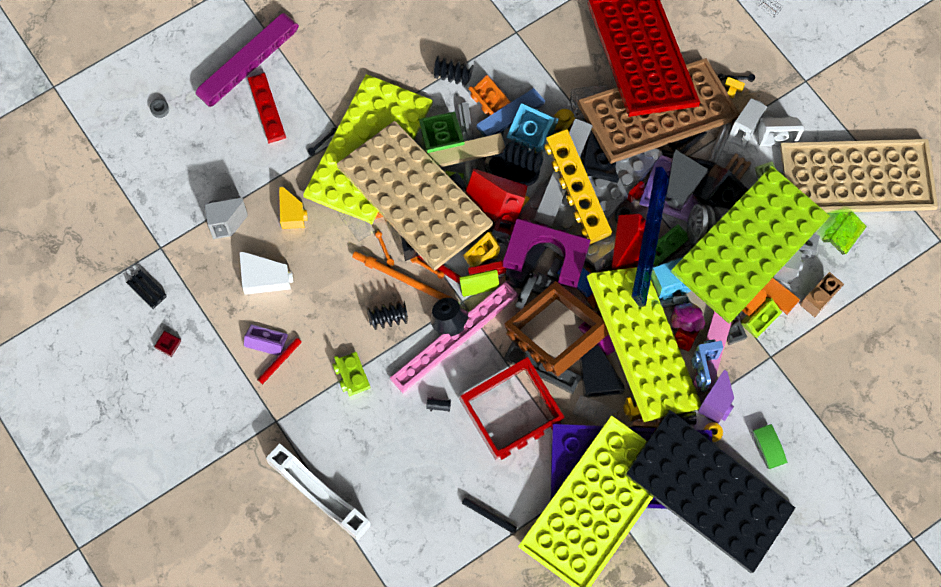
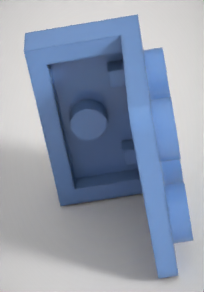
M714 339L705 341L704 344L698 345L691 358L693 368L697 369L696 383L698 387H701L702 392L707 391L711 383L706 361L719 358L723 350L722 341L716 342Z

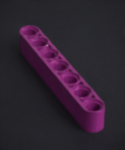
M286 13L279 15L202 83L196 90V96L208 107L214 106L294 35L299 25Z

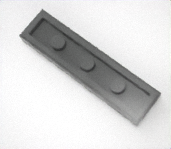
M512 341L503 360L515 365L528 357L541 379L571 394L574 393L581 380V375L567 369L557 377L552 372H547L540 361L538 363L535 362L528 351L524 352L517 343Z

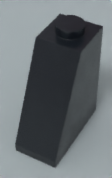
M538 243L528 251L522 272L509 268L506 269L505 280L511 287H518L522 290L525 282L529 279L530 272H534L545 255L546 246Z
M594 346L579 359L584 398L623 394L624 384L600 346Z

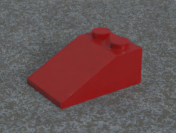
M473 169L465 194L493 221L497 222L499 218L516 223L528 186Z
M640 214L618 216L612 261L613 270L640 267L646 258L643 253L653 245V240L656 236L655 229Z

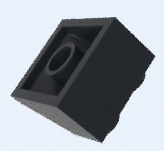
M715 164L693 194L704 205L711 206L712 208L731 209L749 189L730 170Z

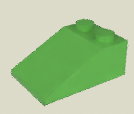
M455 111L419 119L422 138L428 153L465 145Z

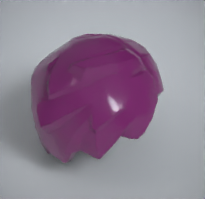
M693 303L676 305L671 315L673 328H681L689 332H698L704 328L703 312Z

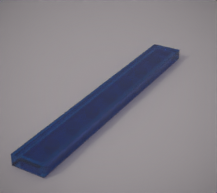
M662 166L655 169L632 298L639 307L646 306L669 181V176Z

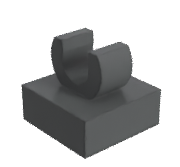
M538 272L531 292L539 295L556 280Z

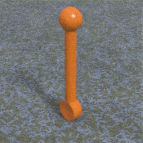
M377 231L375 236L379 239L385 253L387 265L392 267L394 260L389 256L382 239V232Z
M418 257L410 259L412 263H418L436 274L439 279L444 277L442 271H434L430 266L420 261Z

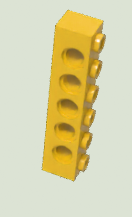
M566 129L546 137V144L544 145L546 153L548 155L551 154L553 169L560 174L559 183L562 189L566 188L568 204L570 206L573 205L575 220L577 223H581L583 228L581 234L591 240L590 244L610 237L612 233L568 130ZM564 150L567 155L560 157L557 152ZM571 167L574 169V172L567 174L564 169ZM579 184L582 189L575 191L572 189V185ZM586 201L589 203V207L582 208L579 203ZM589 218H594L597 221V223L595 225H589L586 222V220Z

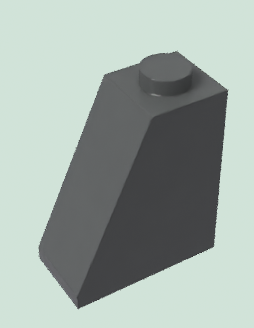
M675 150L672 157L665 201L672 208H677L681 211L705 178L708 169L678 150Z

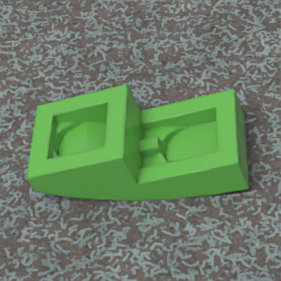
M772 424L752 430L758 449L762 451L767 469L788 463Z

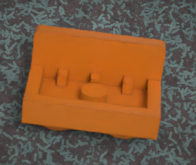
M488 75L475 87L470 86L468 88L471 91L470 96L472 99L483 105L481 109L488 116L511 103L509 98Z

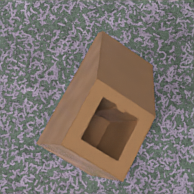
M829 272L804 298L800 306L815 318L843 287L844 283Z

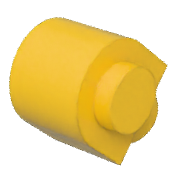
M560 109L554 115V117L559 119L555 127L557 132H561L574 116L571 110Z

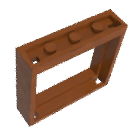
M556 281L504 323L507 330L506 334L510 337V340H515L524 352L528 351L535 362L538 363L540 361L547 372L550 371L557 377L609 334L603 318ZM557 299L592 328L553 359L520 329Z

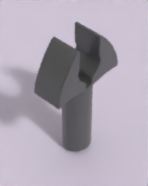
M688 296L659 300L662 307L689 303Z

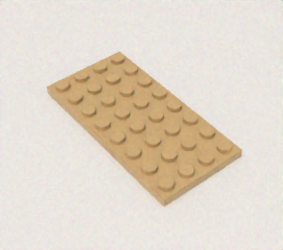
M396 121L389 124L337 163V168L434 271L493 226V222Z
M928 139L781 143L780 145L783 176L826 213L936 210L938 208Z

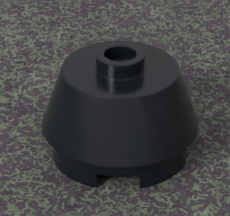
M453 298L438 300L434 304L431 314V325L434 330L439 334H449L450 336H455L464 330V325L468 320L466 307Z

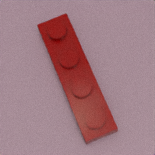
M262 73L248 77L268 143L286 139L266 74Z

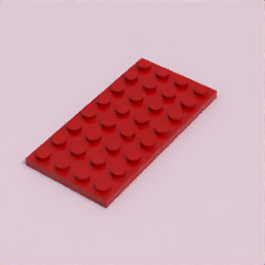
M588 0L590 13L628 117L699 107V97L660 0Z

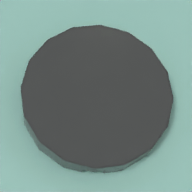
M530 272L529 279L525 282L515 304L516 307L522 309L537 279V274Z

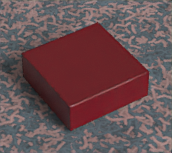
M164 330L154 348L172 357L182 341Z

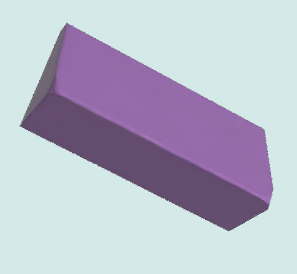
M251 324L244 337V346L279 356L283 351L288 334Z

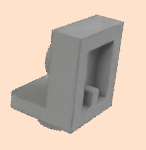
M813 234L799 249L802 252L803 258L815 257L818 251L819 235Z

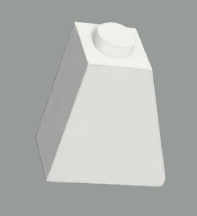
M751 98L735 121L728 141L744 149L757 128L760 119L764 116L767 106L761 101Z
M240 252L242 288L245 295L291 289L290 283L293 282V273L288 270L286 264Z

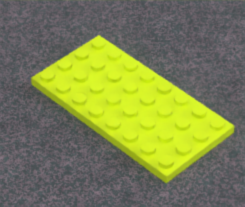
M366 74L303 193L304 198L372 225L379 211L337 168V163L394 121L415 140L420 130L419 119L426 118L433 100Z
M646 266L589 274L587 279L643 421L661 419L669 410L676 415L699 410L702 404Z
M611 416L518 547L570 586L591 587L653 499L652 496L624 476V473L640 452L646 440Z

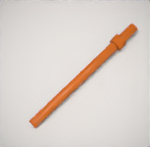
M357 251L353 253L352 258L365 263L366 267L375 268L439 300L442 298H452L378 262L372 256L368 257Z

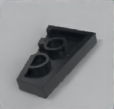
M591 130L587 139L583 161L587 176L618 183L619 176L616 172V162L609 163Z

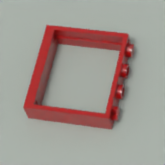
M528 357L464 393L459 398L495 460L507 458L511 455L510 451L515 448L518 450L528 445L527 441L533 437L535 440L545 435V430L552 429L553 424H562L561 421L565 418ZM525 370L552 414L553 419L498 450L469 402Z

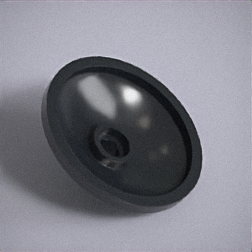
M503 153L486 158L484 165L486 173L527 186L534 184L539 179L540 170L538 173H535L534 169L530 171L527 167L522 168L521 164L515 165L514 161L508 162L507 158L503 160Z

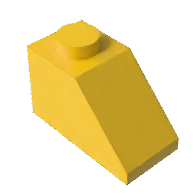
M279 187L280 223L282 229L305 228L304 221H308L307 210H304L302 202L284 187Z

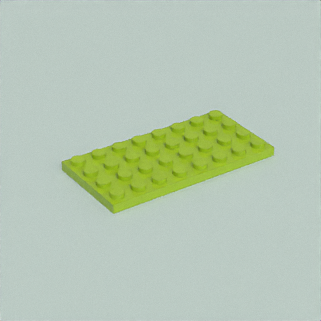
M771 166L671 270V273L730 324L826 222L830 215Z

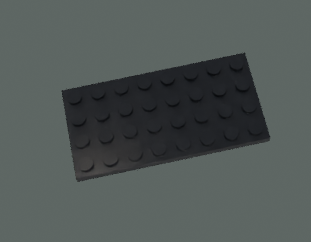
M671 410L667 411L624 473V476L749 573L755 572L796 508Z

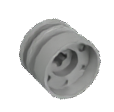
M700 204L695 205L689 214L687 222L689 242L697 244L730 209L712 208L711 206Z

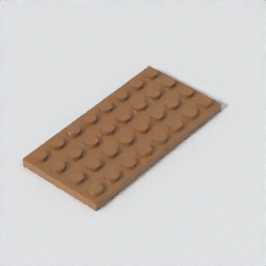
M707 58L686 64L700 100L699 107L628 117L618 87L578 100L577 105L587 123L593 125L591 130L610 164L737 120L740 113Z

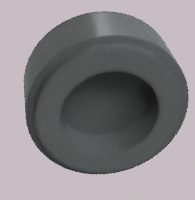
M163 99L154 100L150 104L152 115L156 118L165 117L169 113L168 103Z

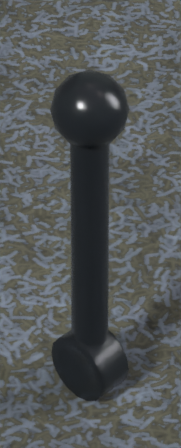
M720 73L717 76L719 80L727 79L728 77L748 80L749 82L755 80V75L753 74L749 76H732Z
M332 128L331 132L317 145L309 148L308 154L313 156L315 150L334 135L337 128Z

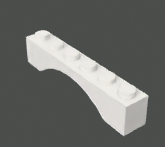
M280 443L267 456L266 460L271 467L355 540L358 541L371 525L367 518L325 486Z

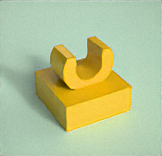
M730 77L727 78L725 87L729 88L728 95L732 99L736 91L742 93L745 83Z

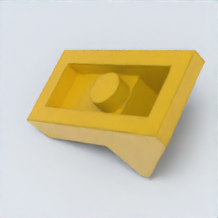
M488 232L463 257L470 267L483 265L489 259H496L501 247L491 232Z

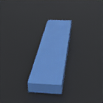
M533 88L479 122L476 128L484 137L499 134L512 125L521 103L538 109L545 104V100Z

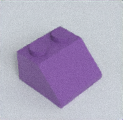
M724 370L698 411V413L718 424L721 419L725 421L734 408L731 404L734 400V395L727 371Z

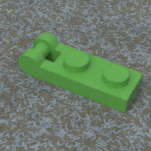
M677 224L643 254L647 258L649 257L657 267L689 241L687 232ZM656 250L661 254L660 256L655 253Z

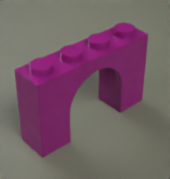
M517 219L504 257L503 267L522 272L528 251L538 243H551L557 246L564 256V263L558 283L577 288L591 240L583 235L575 236L569 234L565 230L551 229L544 224H533L527 219Z

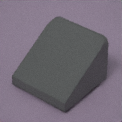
M555 258L547 276L559 282L557 272L564 262Z

